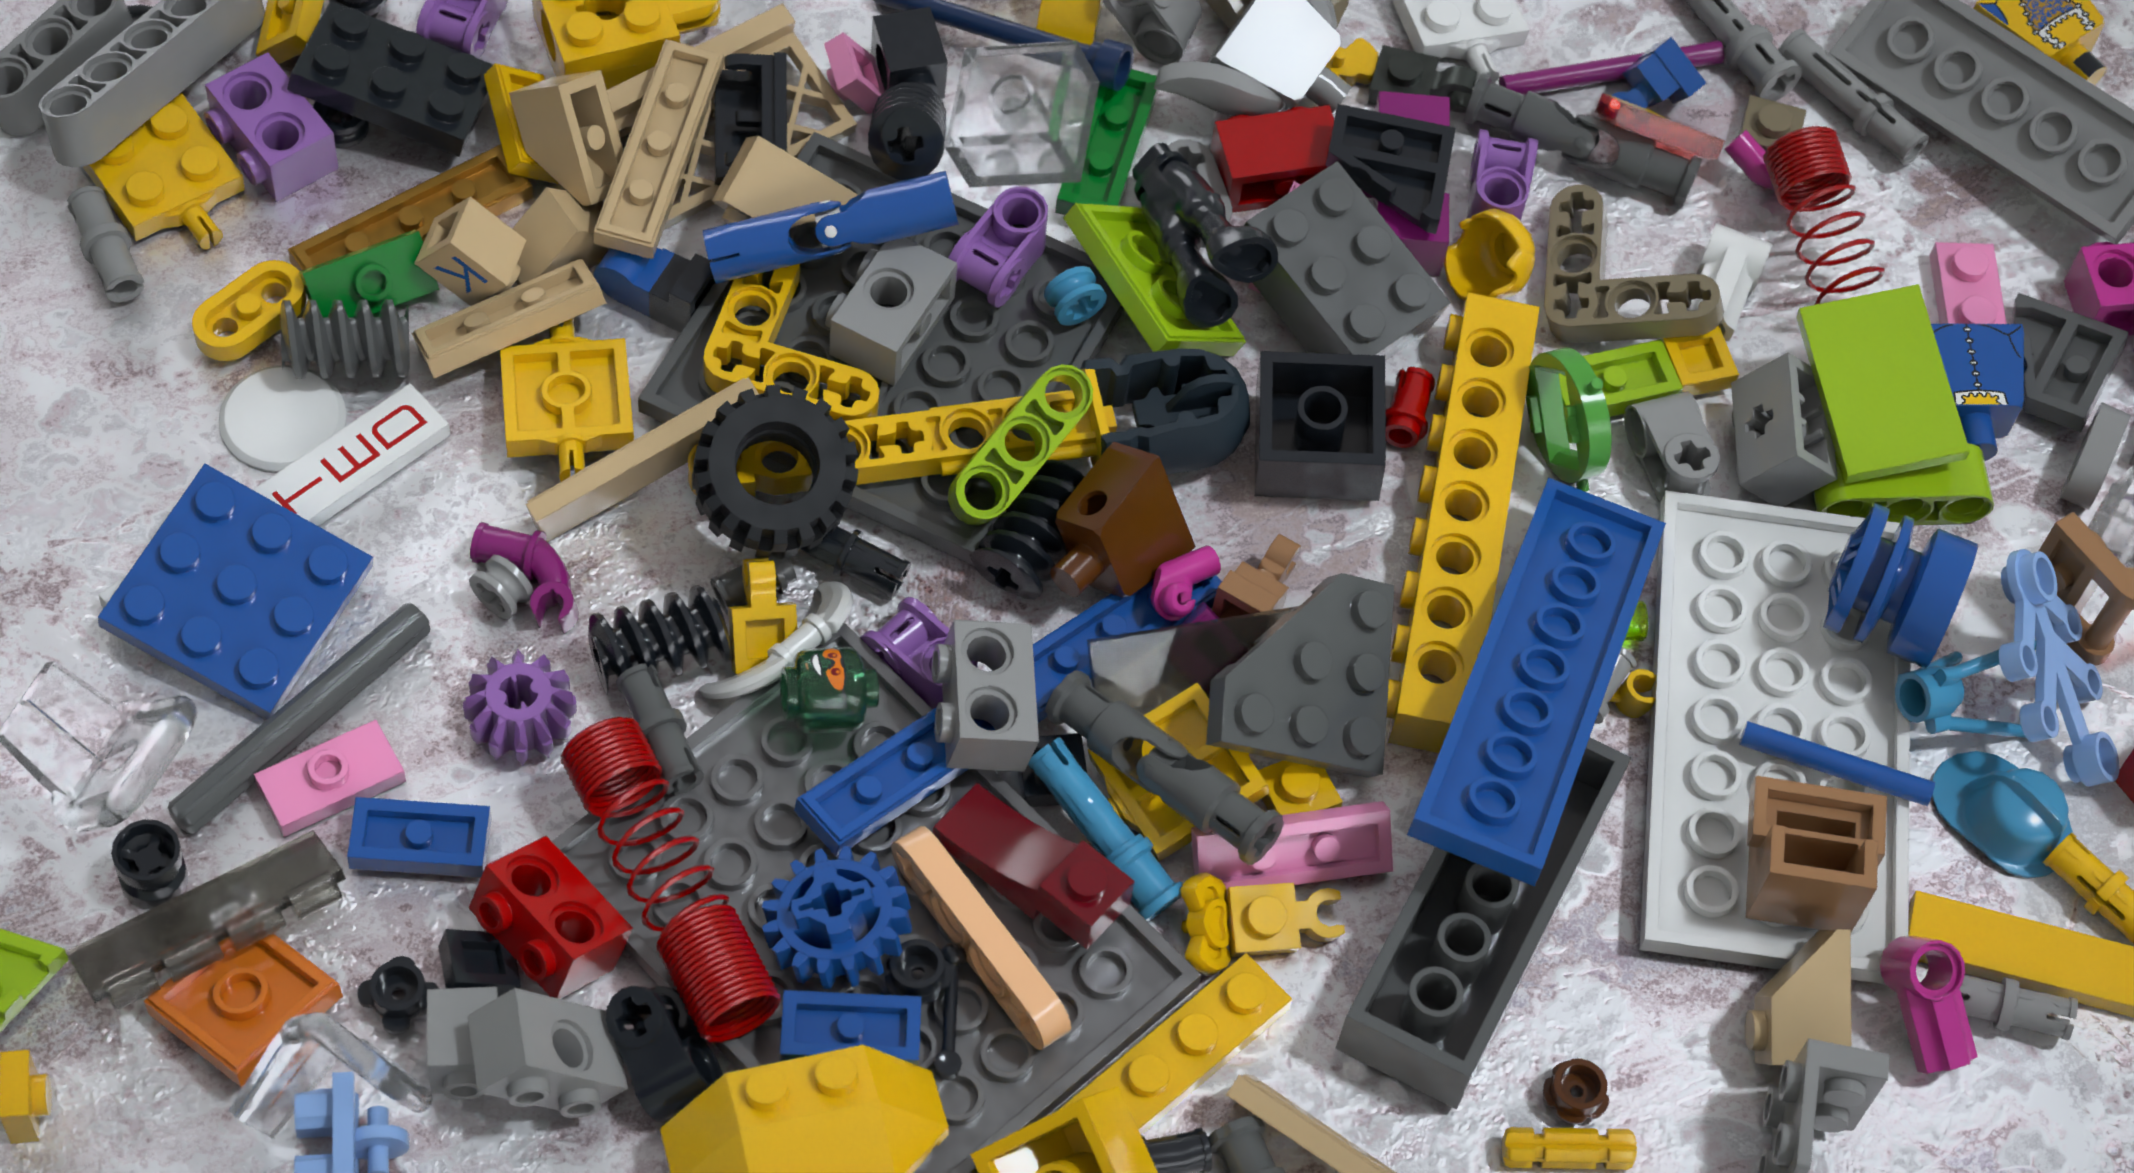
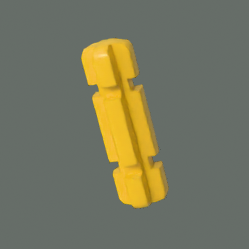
M1509 1127L1505 1130L1501 1143L1503 1162L1509 1168H1532V1162H1539L1541 1168L1596 1169V1163H1603L1605 1169L1628 1170L1633 1167L1637 1156L1635 1134L1629 1129L1606 1128V1135H1599L1596 1128L1542 1127V1134H1535L1532 1127Z

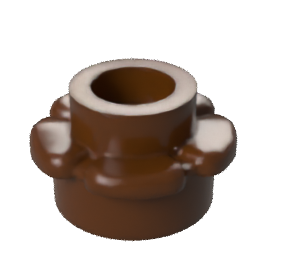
M1571 1059L1561 1062L1553 1068V1076L1547 1078L1543 1084V1096L1546 1104L1556 1109L1558 1118L1570 1124H1582L1587 1118L1598 1119L1604 1114L1609 1104V1097L1606 1094L1608 1083L1605 1074L1596 1064L1585 1059ZM1572 1088L1580 1089L1582 1097H1573L1570 1090Z

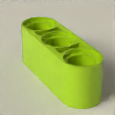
M1061 364L1051 367L1042 374L958 473L949 487L948 502L951 511L959 520L970 525H982L991 522L1003 513L1088 411L1093 399L1091 381L1082 370L1073 365ZM1054 381L1062 382L1070 387L1075 397L1072 411L1064 413L1051 408L1045 397L1048 383ZM1014 429L1023 430L1032 437L1035 443V454L1032 460L1018 461L1010 456L1005 446V437L1008 431ZM983 478L993 486L996 497L992 509L978 510L968 503L964 493L968 479Z
M1968 444L1970 452L1966 460L1847 484L1844 483L1835 452L1837 480L1813 491L1817 512L1866 518L1872 506L1876 503L1890 509L1887 521L1900 523L1906 515L1914 518V525H1953L1978 521L1991 513L1994 508V501L1983 451L1974 444Z

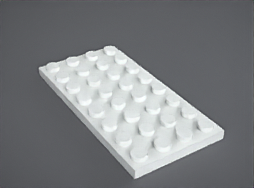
M1665 491L1660 504V521L1666 523L1658 547L1653 673L1656 675V680L1652 687L1651 696L1655 698V702L1651 708L1640 950L1780 970L1819 931L1817 929L1745 918L1749 859L1747 832L1750 786L1755 776H1763L1887 796L1885 856L1878 866L1877 890L1851 932V980L1885 984L1880 972L1882 953L1891 941L1901 936H1908L1909 801L1739 745L1747 721L1910 774V721L1898 709L1895 700V687L1898 675L1911 671V663L1886 653L1891 623L1879 619L1873 631L1863 643L1853 640L1861 615V611L1851 608L1839 633L1823 628L1828 612V587L1851 533L1858 528L1865 518ZM1887 521L1881 537L1892 540L1900 523Z

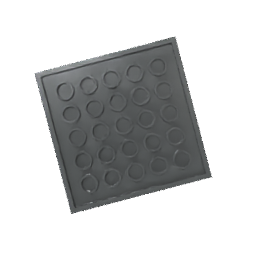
M816 132L812 134L797 159L858 195L868 189L905 181L897 180L884 174L873 162L872 157ZM952 193L959 225L906 238L948 258L959 239L976 225L988 209ZM816 221L790 228L789 234L800 247L810 249L823 247L816 236ZM1019 224L1012 225V227H1015V228H1026V227H1027V226H1025V225H1019ZM1046 235L1045 249L1041 257L1036 260L1021 279L1010 299L1001 307L997 308L989 304L987 300L988 295L960 279L956 282L955 298L896 385L892 386L872 376L877 381L880 390L877 417L925 411L933 407L1023 396L1030 386L1051 367L1064 364L1073 365L1081 369L1083 360L1095 359L1124 308L1086 252ZM851 242L852 246L842 253L800 263L799 284L774 344L854 367L829 355L830 328L825 325V321L835 298L840 293L848 295L857 283V272L866 254L871 249L879 251L884 243L859 244ZM1078 266L1090 267L1096 276L1095 284L1101 285L1107 295L1105 304L1095 315L1081 323L1068 326L1060 324L1054 315L1055 308L1050 307L1044 298V290L1057 275L1065 270ZM774 270L763 273L762 286L770 289V279ZM734 280L719 284L714 282L638 397L639 412L665 423L716 394L706 384L703 371V357L707 342ZM880 305L882 307L888 308L896 307L893 305ZM746 306L738 310L735 317L745 325L756 326L767 321L769 314L765 309L758 306ZM731 358L727 365H722V370L732 372L736 365H742V360ZM764 365L760 366L759 376L755 375V381L763 382ZM795 372L783 373L774 381L775 385H780V390L787 393H793L794 387L805 389L809 384L803 375ZM1054 381L1047 384L1045 393L1071 389L1062 382ZM819 383L818 400L820 398L823 399V389L827 390V384ZM850 393L846 400H841V405L852 407L856 400H860V395ZM970 427L955 429L949 435L951 442L963 449L978 447L984 441L982 434ZM1012 430L1013 434L1025 441H1034L1025 431ZM900 438L896 440L895 445H899L902 453L909 454L913 452L914 447L909 446L907 439ZM870 441V459H878L879 452H876L877 441ZM774 451L763 458L762 464L774 473H785L793 469L797 461L787 452ZM937 474L856 485L848 506L849 509L972 566L970 554L975 549H979L980 540L989 531L993 530V523L998 518L996 517L986 524L970 525L959 520L954 515L948 502V492L950 485L958 474L947 476ZM983 478L968 479L964 491L968 503L978 510L992 509L996 497L993 486Z

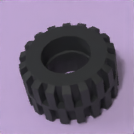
M766 385L763 394L755 395L753 388L739 393L737 402L732 405L728 401L722 404L716 410L715 418L712 422L707 421L701 432L692 472V490H696L697 494L695 504L700 515L706 514L709 518L708 528L717 538L723 533L731 539L729 547L741 553L745 546L756 550L755 557L769 558L771 552H782V557L788 558L797 556L798 550L805 546L811 550L821 544L823 537L828 532L830 534L833 533L840 524L852 499L858 477V469L855 468V461L858 456L855 441L848 442L846 435L849 427L843 418L840 417L834 420L829 415L832 406L822 398L819 399L816 405L806 400L808 393L806 390L794 387L792 395L780 393V385ZM776 441L790 445L798 450L807 460L813 475L811 487L805 496L788 504L776 505L762 502L750 495L741 485L736 474L739 456L744 450L760 442Z

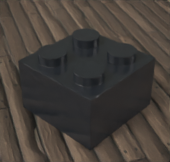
M1260 351L1256 383L1255 496L1379 501L1386 466L1385 356Z

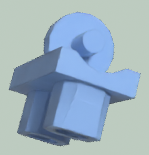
M354 1071L332 1073V1088L317 1089L294 1095V1120L297 1139L332 1137V1154L295 1156L294 1173H360V1159L368 1160V1173H389V1159L402 1156L408 1152L409 1133L399 1126L389 1125L387 1107L373 1106L368 1108L367 1125L360 1127L359 1094L355 1092Z

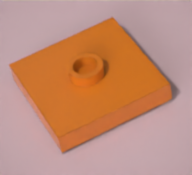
M245 913L144 1000V1004L152 1018L242 1087L343 997V994L336 980L249 914Z

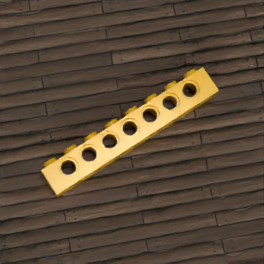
M1468 292L1461 316L1450 314L1443 350L1453 351L1452 364H1441L1434 397L1435 400L1445 401L1443 416L1433 414L1426 443V450L1437 452L1434 467L1424 465L1417 496V502L1428 504L1426 518L1415 517L1408 554L1419 556L1417 572L1406 570L1399 602L1400 608L1410 609L1408 625L1397 624L1390 654V662L1400 663L1401 667L1398 680L1389 679L1387 718L1392 720L1388 743L1435 753L1440 752L1489 629L1530 373L1529 366L1532 360L1540 309L1538 306ZM1479 363H1484V364H1487V365H1489V366H1491V367L1483 366V365H1481V364H1479ZM1470 413L1479 414L1483 416V418L1473 416ZM1460 463L1469 464L1476 469L1466 468L1460 465ZM1450 515H1459L1468 521H1459ZM1441 567L1453 568L1460 574L1447 573ZM1432 621H1444L1451 625L1453 628H1441L1435 625ZM1422 675H1435L1445 683L1429 682Z

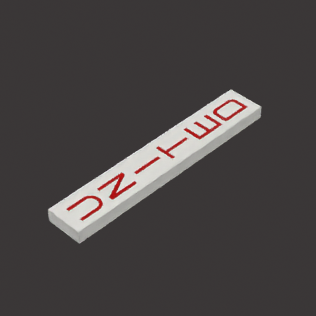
M409 383L253 490L319 526L449 437L450 426L441 414ZM126 576L98 594L103 608Z

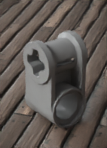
M1102 0L1106 9L1116 17L1133 40L1136 49L1145 58L1162 65L1181 60L1202 15V7L1198 0Z
M1683 392L1628 405L1624 414L1627 439L1632 451L1640 459L1659 502L1661 503L1666 490L1709 496L1711 490L1709 479L1717 472L1720 455L1702 420L1701 411L1693 395L1689 392Z

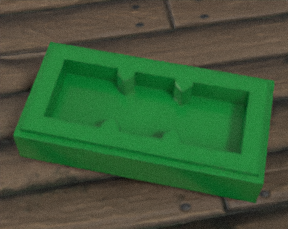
M417 230L409 231L299 271L308 299L316 300L323 318L328 317L333 300H342L348 317H353L359 300H367L374 314L381 311L385 299H392L396 306L440 290L437 280L414 264L423 245L420 232Z

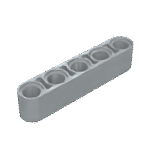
M161 0L40 99V113L56 161L63 166L82 167L103 158L262 25L265 14L262 0Z

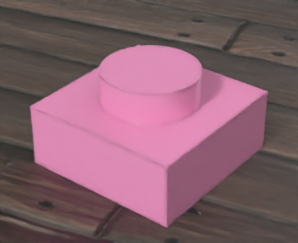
M843 32L824 43L831 68L827 70L829 83L842 100L850 99L865 112L871 114L878 97L885 91L875 57Z

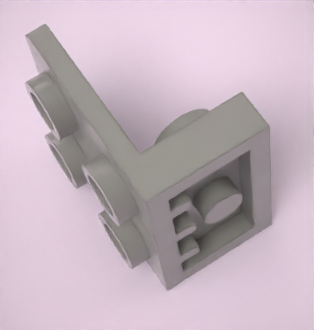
M1808 1038L1795 1061H1785L1779 1087L1770 1086L1767 1092L1763 1111V1125L1773 1128L1771 1150L1764 1149L1762 1152L1758 1173H1808L1811 1167L1814 1129L1829 1133L1842 1132L1846 1129L1854 1131L1888 1080L1890 1054Z

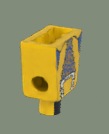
M1979 0L1973 7L1982 15L2093 85H2096L2101 80L2107 70V67L2091 53L2105 24L2103 16L2090 0Z

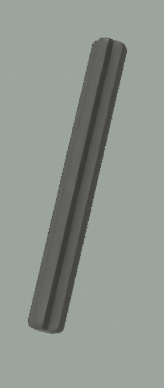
M412 603L403 604L169 802L167 807L169 815L176 825L188 834L196 833L255 783V773L277 764L426 637L430 632V621L426 615Z

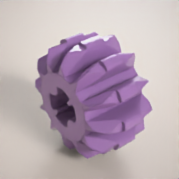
M517 649L512 657V663L504 665L491 656L487 663L488 675L472 674V678L469 681L470 696L465 697L466 700L463 702L464 717L471 723V738L475 741L476 745L489 743L490 755L496 761L509 750L515 751L516 760L522 766L529 756V750L536 749L549 758L554 750L553 739L568 740L571 734V721L569 719L573 718L577 712L576 697L569 691L570 681L568 675L565 673V670L551 672L550 660L547 659L545 654L533 663L528 664L525 663L524 655Z

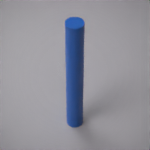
M1750 721L1746 722L1741 735L1740 746L1914 803L1928 806L1933 795L1934 781Z

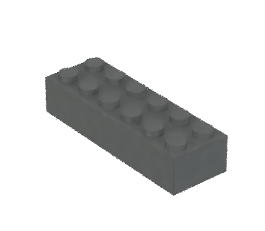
M1589 738L1535 887L1435 847L1345 1018L1335 1049L1458 1109L1619 788L1632 757L1595 739Z

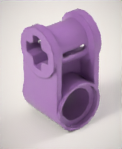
M426 0L417 21L416 33L480 59L486 49L491 32L506 9L508 0Z
M1478 130L1469 174L1471 188L1467 218L1495 208L1512 214L1521 221L1534 172L1538 139L1528 138L1525 143L1490 137L1488 130Z
M1028 187L1009 188L998 195L994 203L976 225L959 239L948 257L957 262L956 282L961 279L988 295V303L994 307L999 308L1004 305L1016 290L1021 279L1036 260L1041 257L1045 249L1048 205L1044 197L1036 190ZM1019 224V225H1025V226H1027V227H1026V228H1015V227H1012V225Z
M906 597L898 604V613L879 630L866 631L860 638L917 695L934 709L939 702H943L942 684L934 683L932 679L933 650L936 644H944L950 629L939 621L934 613L921 601L913 597ZM970 661L978 668V661Z

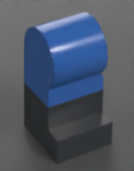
M658 247L653 259L609 248L593 273L601 290L609 297L680 333L715 282L709 264L712 260H708L696 253L691 260H688L669 250L659 249Z

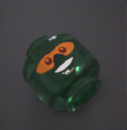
M852 647L800 650L794 656L791 666H785L781 669L780 695L783 716L785 719H794L798 729L808 735L854 732L863 725L867 708L878 707L879 681L875 668L865 669L863 659L858 651Z

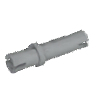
M1801 28L1797 29L1781 44L1778 49L1786 60H1794L1802 68L1801 77L1853 120V129L1861 136L1870 135L1904 166L1910 164L1922 153L1928 144L1929 136L1921 132L1893 108L1894 100L1885 93L1876 94L1842 63L1809 37L1807 32Z

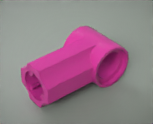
M1901 936L1891 941L1882 953L1880 972L1885 984L1893 992L1897 993L1917 1072L1929 1074L1939 1071H1951L1971 1064V1061L1977 1058L1978 1055L1960 991L1965 976V964L1960 952L1950 943L1930 938ZM1925 953L1928 959V971L1924 979L1919 982L1916 975V966L1920 957Z

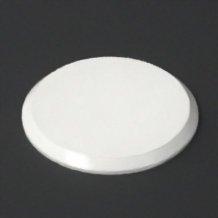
M282 365L255 371L232 387L221 405L219 429L227 449L239 461L257 470L278 473L346 426V408L339 390L329 379H322L320 373L308 369L305 379H296L291 365H284L283 370Z

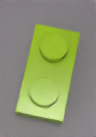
M1662 339L1583 356L1590 364L1597 378L1603 381L1602 391L1607 403L1609 417L1625 414V409L1628 405L1682 393L1683 387ZM1559 373L1563 406L1570 405L1566 376Z

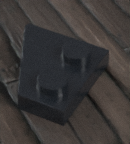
M1338 104L1325 166L1329 167L1338 161L1360 189L1424 231L1436 234L1441 217L1456 128Z

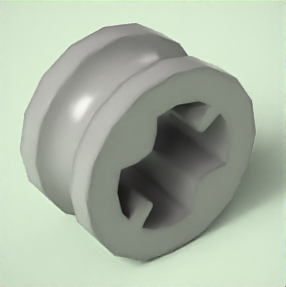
M493 555L485 563L487 571H476L469 578V584L477 598L490 611L503 619H510L518 611L516 603H527L531 599L534 590L526 576L513 563L500 555Z

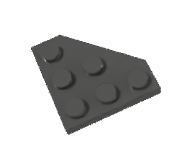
M1340 573L1323 580L1311 591L1312 596L1295 611L1286 613L1253 642L1255 646L1236 663L1227 665L1211 679L1206 745L1367 778L1383 775L1394 585Z

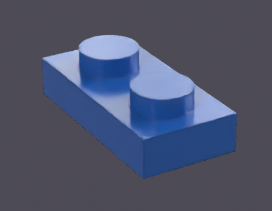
M356 797L347 854L349 869L481 878L486 866L492 819L490 806Z
M784 990L780 1062L866 1045L918 1066L922 997Z

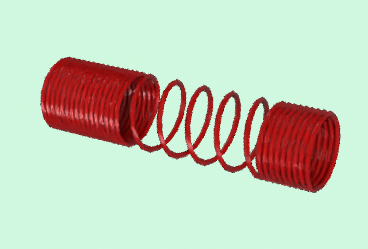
M1812 126L1790 132L1775 140L1768 146L1763 159L1778 204L1788 210H1792L1786 221L1787 230L1795 236L1802 237L1798 242L1795 252L1798 259L1811 265L1805 276L1806 285L1815 291L1821 292L1814 305L1820 304L1822 298L1827 293L1853 291L1878 281L1885 273V268L1879 266L1864 267L1839 277L1826 288L1814 285L1810 277L1812 271L1817 266L1843 264L1868 254L1875 247L1874 240L1863 238L1843 243L1830 249L1817 258L1816 261L1807 259L1802 255L1801 251L1802 245L1807 239L1828 238L1853 230L1865 220V213L1849 211L1834 215L1818 223L1806 233L1796 231L1792 225V219L1797 212H1813L1834 207L1850 199L1856 192V186L1849 184L1852 176L1836 131L1825 126ZM1845 189H1850V192L1843 197L1826 204H1821L1838 196ZM1860 216L1856 222L1835 231L1815 233L1834 221ZM1859 244H1869L1866 249L1845 258L1824 261L1843 249ZM1879 271L1876 276L1864 282L1834 288L1854 276Z
M614 717L590 725L577 733L566 744L561 754V764L564 765V769L569 776V780L572 781V785L575 787V791L578 797H580V802L583 803L584 809L591 815L601 817L597 827L598 837L606 844L616 845L612 855L613 866L620 872L631 874L627 883L628 895L635 901L646 903L641 914L643 925L649 930L661 932L656 944V950L659 953V957L662 958V963L665 964V969L668 970L671 980L674 981V986L677 987V992L680 993L685 1008L688 1010V1014L691 1015L694 1026L697 1027V1032L700 1033L702 1039L708 1042H723L750 1032L774 1014L780 1004L781 995L777 993L778 989L774 987L775 983L772 982L769 972L766 971V966L763 965V960L760 959L757 949L754 948V943L751 942L748 932L745 931V926L742 925L736 909L728 905L729 896L714 894L699 899L675 915L665 927L654 926L648 919V910L652 904L669 902L695 892L712 878L714 867L698 865L686 869L657 888L650 898L638 896L633 889V881L636 875L652 874L681 863L698 848L699 839L694 836H683L668 841L642 859L634 870L627 869L619 863L618 853L621 847L643 844L667 834L682 821L684 810L678 807H670L656 811L627 830L619 841L611 840L604 833L603 825L606 818L624 817L642 811L661 800L669 790L670 782L660 779L662 766L659 765L656 755L653 754L648 739L645 738L639 723L633 718ZM656 785H664L659 794L647 802L634 808L612 812L638 801ZM669 813H678V817L662 830L649 836L627 840L633 833L652 820ZM683 842H693V845L677 858L658 866L642 869L654 857L670 847ZM698 871H708V874L693 886L675 894L658 897L672 884ZM721 899L723 900L722 904H714L695 910L696 908L709 902Z

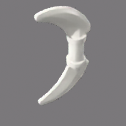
M834 581L820 584L818 590L822 596L817 613H810L802 620V625L783 642L775 643L768 649L769 657L767 660L738 675L701 686L699 688L701 695L709 699L744 696L791 674L798 667L797 663L819 644L824 645L832 638V634L837 633L844 624L853 605V595L848 587L843 583Z

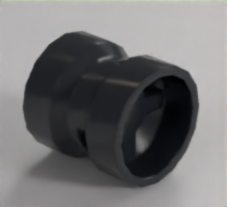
M143 819L130 823L118 833L112 844L111 856L124 896L133 905L142 909L157 910L170 906L178 900L187 887L189 874L176 832L169 825L158 820ZM159 869H162L160 872L150 875L151 873H154Z

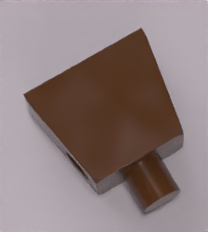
M1113 442L1105 450L1057 511L1055 523L1068 553L1051 568L1050 575L1056 586L1071 597H1078L1088 586L1119 597H1127L1133 595L1152 581L1156 569L1162 563L1189 553L1196 547L1158 455L1117 442Z

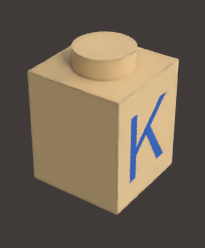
M469 197L434 218L414 264L468 305L472 306L493 294L497 295L512 287L521 271V267L517 262L527 240L472 197Z

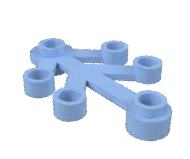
M2026 549L2013 551L2008 556L2006 567L2001 571V584L2007 599L2015 604L2014 642L2000 646L1999 663L2004 676L2010 682L2036 676L2035 702L2025 704L2020 709V723L2023 733L2030 742L2055 738L2059 732V721L2056 713L2057 699L2072 745L2066 746L2063 752V761L2068 777L2074 783L2082 782L2088 787L2116 781L2119 775V758L2114 742L2103 731L2089 734L2079 705L2100 700L2103 693L2102 680L2097 668L2092 663L2087 664L2067 645V643L2079 641L2082 637L2080 616L2073 605H2066L2057 596L2055 570L2045 553L2041 551L2031 553ZM2035 638H2036V653H2035V650H2034Z

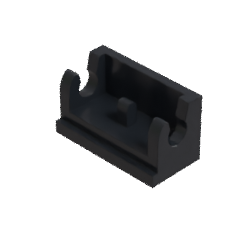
M774 52V55L737 53L725 56V69L728 70L721 71L715 88V185L722 183L744 141L748 137L760 136L787 152L786 53Z

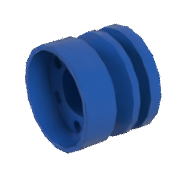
M1874 503L1868 516L1851 533L1828 587V612L1823 628L1839 633L1851 608L1861 611V615L1853 640L1863 643L1873 631L1879 619L1891 623L1886 653L1927 668L1936 654L1957 608L1974 564L1978 544L1938 528L1930 537L1923 550L1918 552L1909 548L1913 535L1914 518L1905 515L1892 540H1888L1881 536L1890 509Z

